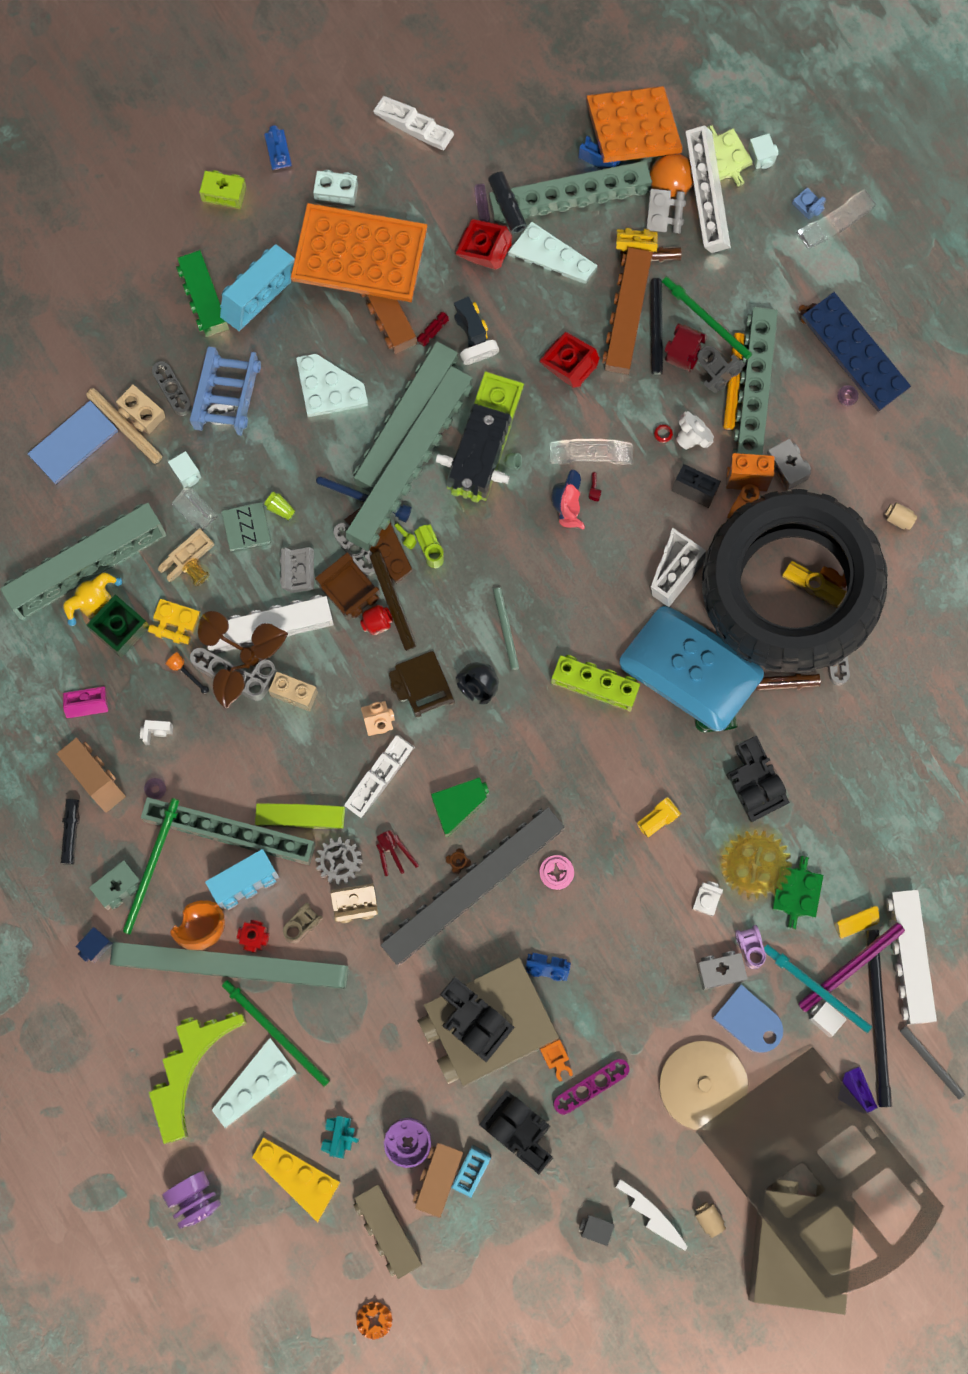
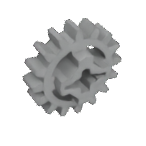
M341 837L335 843L331 838L330 845L323 843L324 850L317 851L321 857L315 858V861L321 864L316 867L317 871L323 870L321 877L325 878L328 876V883L335 879L337 885H340L341 880H344L347 884L348 877L355 879L354 872L361 871L357 865L363 864L361 859H357V857L362 855L360 851L355 852L357 845L353 844L350 846L349 839L343 843ZM340 847L338 851L330 852V850ZM348 851L353 855V862L347 859ZM342 856L344 863H339L336 866L334 859H339ZM325 860L331 864L330 871L325 867ZM348 870L347 873L338 875L340 871Z

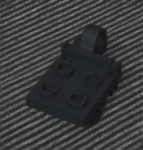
M754 736L736 745L735 751L744 765L727 773L726 776L728 780L736 779L732 786L750 822H754L789 804L786 788L781 778L775 774L772 764L767 766L765 764L771 760L767 757L758 737Z
M454 977L440 993L447 1002L456 1008L442 1026L448 1031L454 1027L455 1029L451 1034L487 1063L515 1027L500 1013L485 1003L483 999L479 998L475 1002L478 995Z
M506 1090L480 1122L479 1126L513 1154L518 1149L519 1151L516 1153V1156L539 1175L553 1159V1156L537 1144L551 1126L545 1120H542L539 1124L541 1117Z

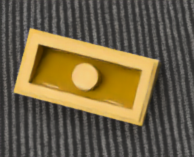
M873 906L837 921L834 926L839 938H845L877 925L880 921L879 909L877 906Z

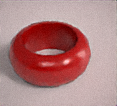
M662 424L654 430V437L660 443H667L672 439L673 431L670 426ZM665 429L669 432V436L661 438L658 435V431Z

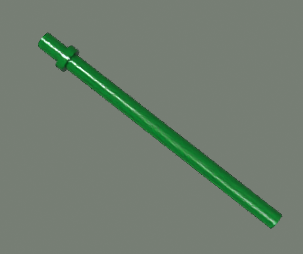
M171 798L168 809L164 811L163 823L123 928V932L126 934H131L173 818H176L178 814L176 810L180 800L176 798Z
M228 980L222 984V987L230 994L229 997L232 1000L235 999L323 1087L330 1082L241 993L242 990L239 987L236 988Z

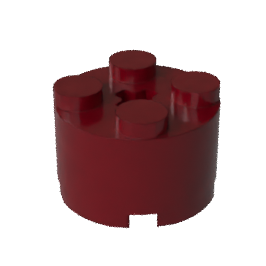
M678 323L674 330L675 337L673 341L669 340L664 352L667 353L665 361L691 372V369L693 370L698 362L701 343H706L707 334Z

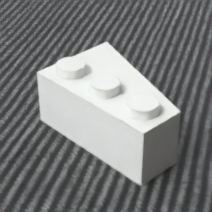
M674 528L671 530L670 538L665 546L662 560L659 563L651 585L652 596L670 607L704 564L706 555L705 549Z

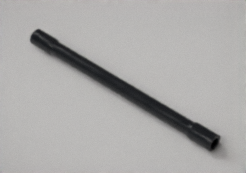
M866 930L867 946L880 937L879 930ZM878 953L869 961L878 1072L879 1107H892L880 953Z

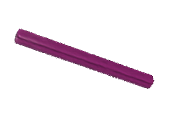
M899 922L894 924L820 986L831 993L905 932L903 926ZM812 991L798 1005L804 1012H807L823 998Z

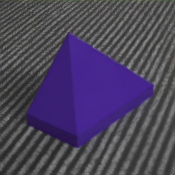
M861 1067L846 1072L837 1100L863 1115L877 1109L878 1107Z

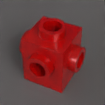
M250 920V923L244 922L243 927H239L237 939L239 944L244 946L243 950L256 953V950L263 951V947L267 946L270 933H267L268 929L263 926V922ZM254 931L256 933L254 939L248 938L249 932Z

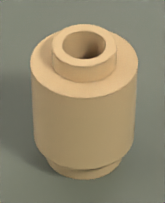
M897 502L894 505L890 504L884 514L887 516L886 521L903 530H910L917 519L914 511Z
M705 1202L696 1208L697 1213L694 1216L704 1232L709 1234L711 1238L719 1235L726 1229L724 1226L725 1221L713 1203L708 1204Z

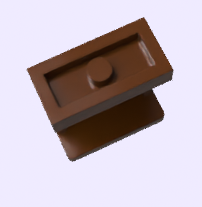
M348 552L315 578L316 584L348 621L351 618L356 619L363 613L362 609L367 605L372 606L379 600V588L371 583L353 562V558Z

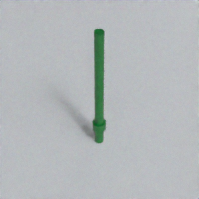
M668 277L662 280V283L672 291L671 294L677 300L683 301L746 360L752 356V353L689 297L683 287L676 285Z

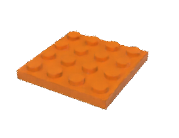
M664 86L587 95L586 103L603 163L682 153L683 147Z

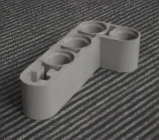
M196 648L190 654V660L194 668L213 679L217 674L214 673L216 666L222 665L224 669L229 671L232 667H235V665L203 648ZM204 657L205 661L208 662L209 665H207L203 661H199L198 663L197 658ZM270 660L260 661L252 674L242 669L236 670L243 675L245 680L244 689L241 694L254 701H259L265 697L277 672ZM270 667L272 671L269 675H262V669ZM254 685L261 686V690L257 694L250 692Z

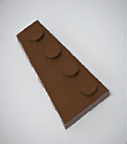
M362 506L344 519L347 524L351 525ZM389 523L388 527L385 530L382 529L379 533L380 539L376 546H371L369 551L372 554L381 552L389 575L397 584L412 572V568L391 523Z

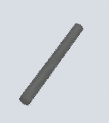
M903 1027L899 1032L958 1100L965 1095L961 1088L908 1027Z

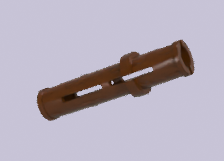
M659 246L657 252L652 251L651 261H659V263L668 260L681 261V247L663 248V246ZM620 249V263H622L623 254H627L628 251Z
M795 673V675L763 677L756 691L786 688L801 690L803 687H820V674L801 675ZM807 680V682L790 683V681ZM781 681H785V683H780V684H768V682H781Z

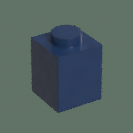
M93 927L75 947L80 950L78 955L84 961L88 962L91 960L96 963L113 943L98 929Z

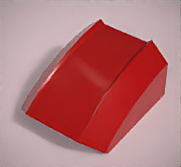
M471 219L455 248V254L478 265L498 269L502 267L503 260L511 247L512 234L507 226Z
M564 332L545 351L539 362L559 379L575 388L581 387L586 378L594 369H597L600 358L594 347Z

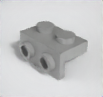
M310 547L295 550L282 548L280 556V583L282 589L291 593L314 590V549Z

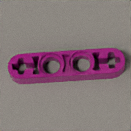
M623 1059L614 1060L560 1094L554 1100L555 1111L561 1115L568 1114L602 1093L629 1074V1064ZM616 1063L624 1065V1074H615L612 1076L615 1078V1081L611 1082L610 1075L605 1070L609 1068V1071L612 1072L616 1069ZM601 1074L607 1078L605 1087H598L595 1084V1077ZM584 1086L588 1089L589 1094L586 1099H579L577 1097L576 1090L578 1087ZM572 1092L573 1098L578 1104L574 1106V1102H571L567 1105L568 1110L559 1109V1099L562 1098L566 1101L570 1098L567 1094Z

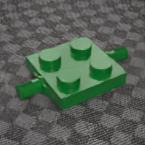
M800 856L798 868H780L773 910L790 915L787 928L791 929L792 921H794L793 930H796L798 917L816 918L824 876L807 870L809 857H805L803 865L804 856Z

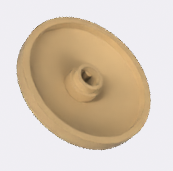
M697 1041L680 1047L667 1059L660 1074L659 1092L665 1109L678 1123L693 1130L710 1131L729 1124L741 1112L747 1098L748 1080L742 1063L733 1052L714 1042Z

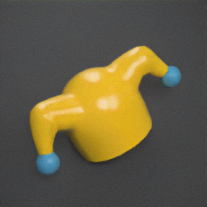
M103 572L93 580L82 582L76 588L74 596L63 603V609L68 618L69 626H75L77 623L73 617L76 609H79L86 617L93 618L112 598L105 588L106 584L114 583L116 586H121L122 579Z

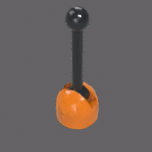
M178 652L174 653L165 664L171 670H181L201 689V693L207 694L209 692L207 686H203L183 667L184 660Z

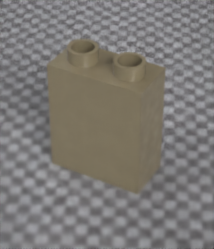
M520 958L465 984L472 992L478 995L475 1002L479 998L483 999L485 1003L495 1009L515 1027L487 1063L451 1034L455 1029L454 1027L448 1031L442 1026L456 1009L442 996L424 1004L428 1015L417 1020L428 1043L430 1044L440 1039L447 1053L446 1056L437 1060L447 1083L450 1084L459 1079L463 1087L559 1039Z
M772 1179L771 1191L759 1190L748 1300L754 1303L846 1315L856 1202L843 1201L844 1188L817 1185L816 1197L798 1195L799 1182Z

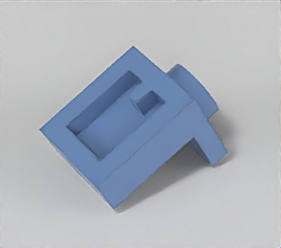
M806 188L793 200L792 204L809 220L814 215L817 217L825 209L824 203L826 199L824 197L819 199L809 188Z

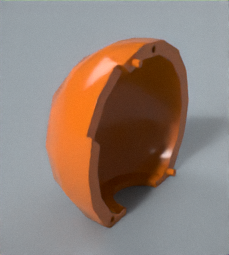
M670 154L660 157L649 171L652 181L651 189L671 191L670 199H676L677 191L685 192L686 195L694 187L690 158L682 154Z
M199 900L189 903L183 910L182 924L179 927L174 925L170 935L179 946L188 950H204L216 944L220 939L225 927L224 912L217 903L210 900Z

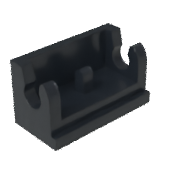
M683 464L671 491L709 508L721 481Z

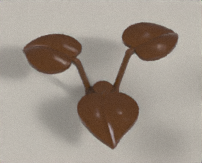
M208 611L202 615L198 625V637L204 645L214 646L221 639L241 650L240 658L244 664L232 667L230 671L226 669L219 670L213 680L214 695L224 708H229L244 689V677L236 670L249 669L250 665L256 667L260 661L271 657L284 643L288 632L272 624L263 623L252 634L254 645L244 648L223 636L229 629L228 620L223 614Z

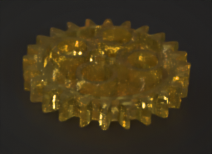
M754 830L753 836H750L748 831H746V838L737 835L739 841L731 840L730 842L733 847H725L729 855H722V859L727 861L721 864L722 868L727 869L722 872L723 877H729L726 880V884L733 883L731 890L739 889L738 895L740 897L746 893L748 900L752 895H755L758 901L762 894L767 899V893L769 892L775 896L774 889L777 888L782 891L783 888L780 883H788L784 876L791 875V871L786 869L792 867V862L786 861L791 858L790 854H784L787 846L780 847L781 839L774 842V834L767 838L766 831H763L761 836H758L757 830ZM762 847L763 850L759 857L760 866L756 869L754 883H750L754 873L752 864H756L758 849ZM747 848L754 850V854L750 857L743 855L744 850ZM768 853L776 856L771 862L764 860V856ZM740 869H747L749 874L746 877H739L738 871ZM761 874H768L770 879L767 882H760L759 876Z

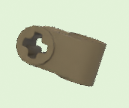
M308 902L296 912L283 928V935L289 943L295 944L301 941L323 919L321 915L318 916L310 908ZM292 927L299 929L298 936L294 938L287 935L288 930Z

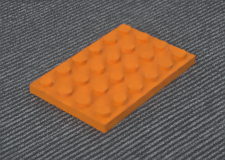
M307 203L291 281L412 302L428 226L423 223Z

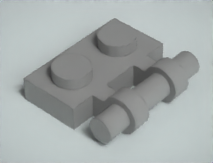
M651 189L646 229L667 232V224H673V233H681V225H684V219H682L683 207H686V200H684L685 192L677 191L676 199H670L671 191ZM669 205L675 206L674 218H668Z

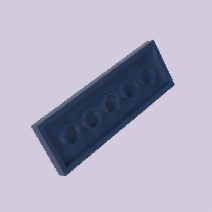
M835 292L831 293L801 317L877 412L881 411L911 387Z

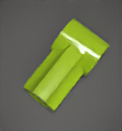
M431 524L419 527L414 531V534L425 556L426 563L431 568H439L444 563L443 548L439 545ZM432 553L440 555L437 559H431L429 556Z

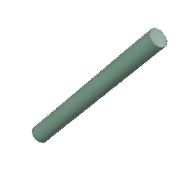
M495 588L493 593L511 670L519 669L502 590L501 588Z

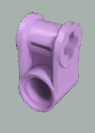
M753 925L751 929L744 931L736 930V940L746 966L751 969L760 968L766 960V953L757 925ZM751 953H757L760 956L761 960L759 963H753L750 960Z

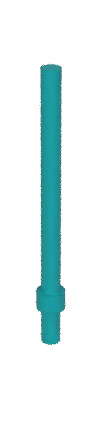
M768 944L764 947L765 953L775 960V964L781 969L785 968L864 1032L868 1033L871 1030L872 1026L791 963L789 961L790 958L785 954H780Z

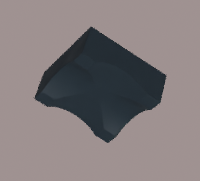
M469 296L454 302L457 311L454 319L457 325L467 334L468 348L486 342V339H488L486 333L488 328L484 319L480 320L478 316L480 312L476 302L472 303Z

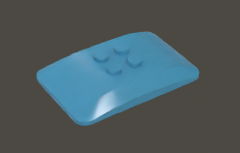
M668 606L660 607L654 613L619 660V665L623 671L714 731H723L727 728L764 677V671L759 665L742 659L720 637Z

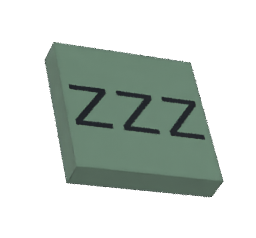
M263 502L222 511L230 552L271 543Z

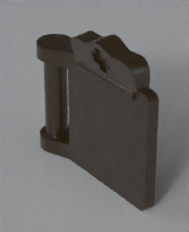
M433 651L397 664L395 666L396 670L389 673L392 692L396 694L398 701H409L416 719L422 717L421 714L449 704V706L455 704ZM444 691V697L417 706L416 701Z

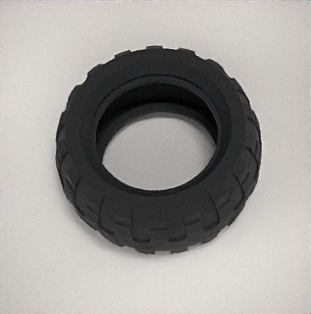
M805 489L767 493L760 496V499L751 503L748 502L738 508L716 531L703 564L702 592L706 612L717 634L725 644H728L742 659L762 666L766 670L780 673L796 672L800 674L836 665L863 645L880 619L886 601L888 577L887 564L881 551V545L875 533L868 528L863 518L851 507L847 508L830 495L811 493ZM790 537L804 538L824 546L835 556L845 574L847 594L841 605L831 616L811 626L792 628L780 626L766 620L751 607L742 589L741 576L747 562L754 553L772 541Z

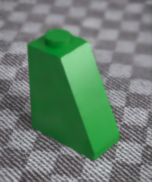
M480 777L431 794L445 838L453 834L487 801L486 795L490 793L486 782L482 783Z

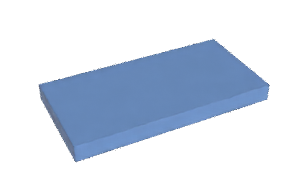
M89 401L33 448L28 455L56 485L114 436L118 430Z

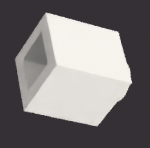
M828 1002L822 1005L818 1003L810 1012L813 1016L809 1019L828 1037H832L847 1020Z

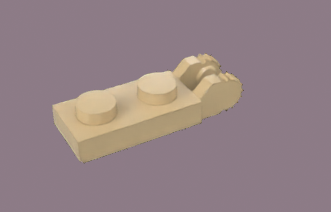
M198 529L168 555L169 557L161 563L158 570L161 573L165 572L174 562L177 567L166 577L169 582H172L214 546V543L201 529Z

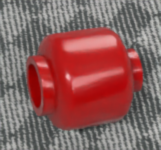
M376 605L365 610L362 614L363 620H360L363 630L365 632L368 631L373 636L389 630L393 622L389 609L387 607L384 608L382 605Z

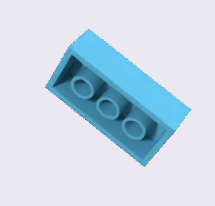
M276 244L270 250L266 249L257 262H252L244 274H239L231 286L225 287L221 294L220 318L240 331L291 283L295 258Z

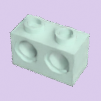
M330 170L317 171L314 186L315 202L355 207L358 188L357 176L348 172L340 174ZM324 184H330L327 188L322 187ZM345 186L351 187V188L348 189V190H343V189H342V188L345 187Z

